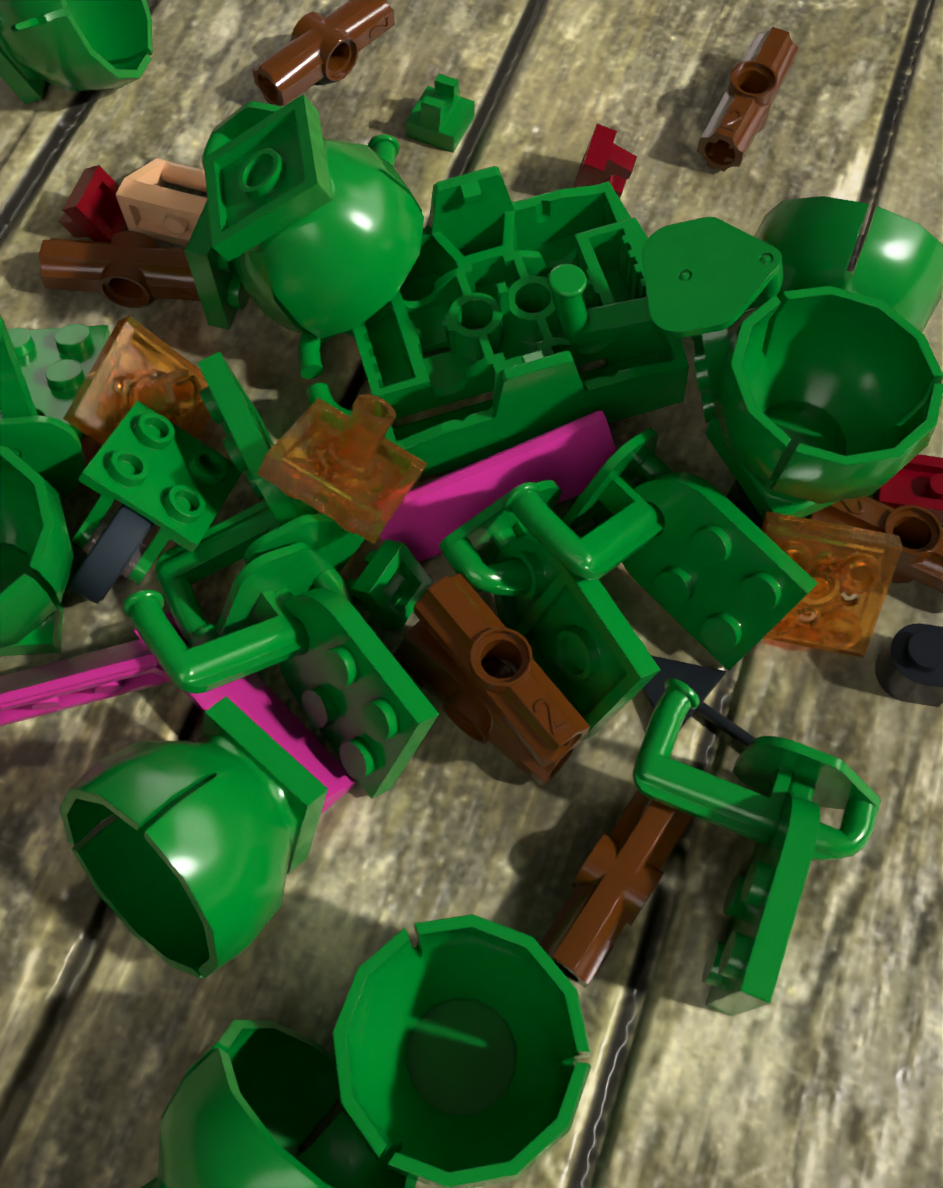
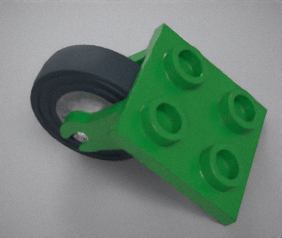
M137 400L78 479V481L101 496L71 544L88 555L73 577L70 588L87 600L99 604L101 600L103 601L120 574L139 585L170 539L193 553L242 473H239L234 463L223 457L219 452L211 449L170 422L166 417ZM117 499L123 504L109 522L104 518ZM153 524H156L161 528L149 546H147L142 541Z

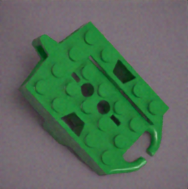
M497 166L436 182L432 190L429 223L422 231L420 255L397 295L358 328L339 333L352 336L356 342L372 394L370 403L359 410L343 408L334 401L327 384L315 383L306 389V396L316 418L333 433L393 466L398 484L401 485L476 463L596 411L602 410L609 424L684 402L689 364L681 338H673L662 333H656L595 346H575L566 339L553 303L552 291L547 283L548 274L554 267L561 264H572L579 267L587 278V285L582 293L586 309L647 297L642 250L648 239L637 219L635 217L631 218L609 181L592 186L559 189L516 202L511 201ZM301 334L297 352L299 371L302 378L315 379L322 375L324 372L321 361L323 346L330 338L338 334L323 339L317 336L313 339ZM436 349H450V351L423 358V353ZM600 359L605 361L606 366L580 374L576 366ZM493 391V399L395 428L391 426V420Z

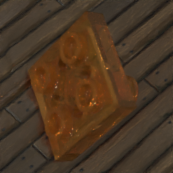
M129 315L117 322L63 419L103 446L138 400L158 414L166 417L185 432L199 439L210 417L199 391L206 388L208 384L200 369ZM114 380L118 381V391L114 388Z
M361 394L355 400L350 416L318 398L266 453L257 474L278 486L286 495L305 502L335 520L343 529L358 534L375 544L418 482L428 463L384 438L388 428L396 418L395 410L382 398L370 394Z
M767 511L761 530L818 584L762 639L864 658L903 549L900 536ZM845 591L847 596L856 594L857 597L852 600H845L841 594ZM812 612L816 614V617L810 621H804L799 618L800 614L806 617H810Z

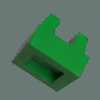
M438 74L434 81L435 88L426 87L407 118L406 136L454 153L475 117V101L460 97L458 79Z
M386 539L379 550L369 551L364 558L367 567L357 580L350 579L347 585L354 596L355 604L373 614L383 626L401 631L413 613L414 605L424 596L427 589L432 585L433 580L404 543Z

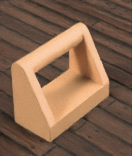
M156 158L124 178L116 193L118 203L129 231L139 232L150 238L187 246L207 198L164 188L166 183L207 192L204 169Z

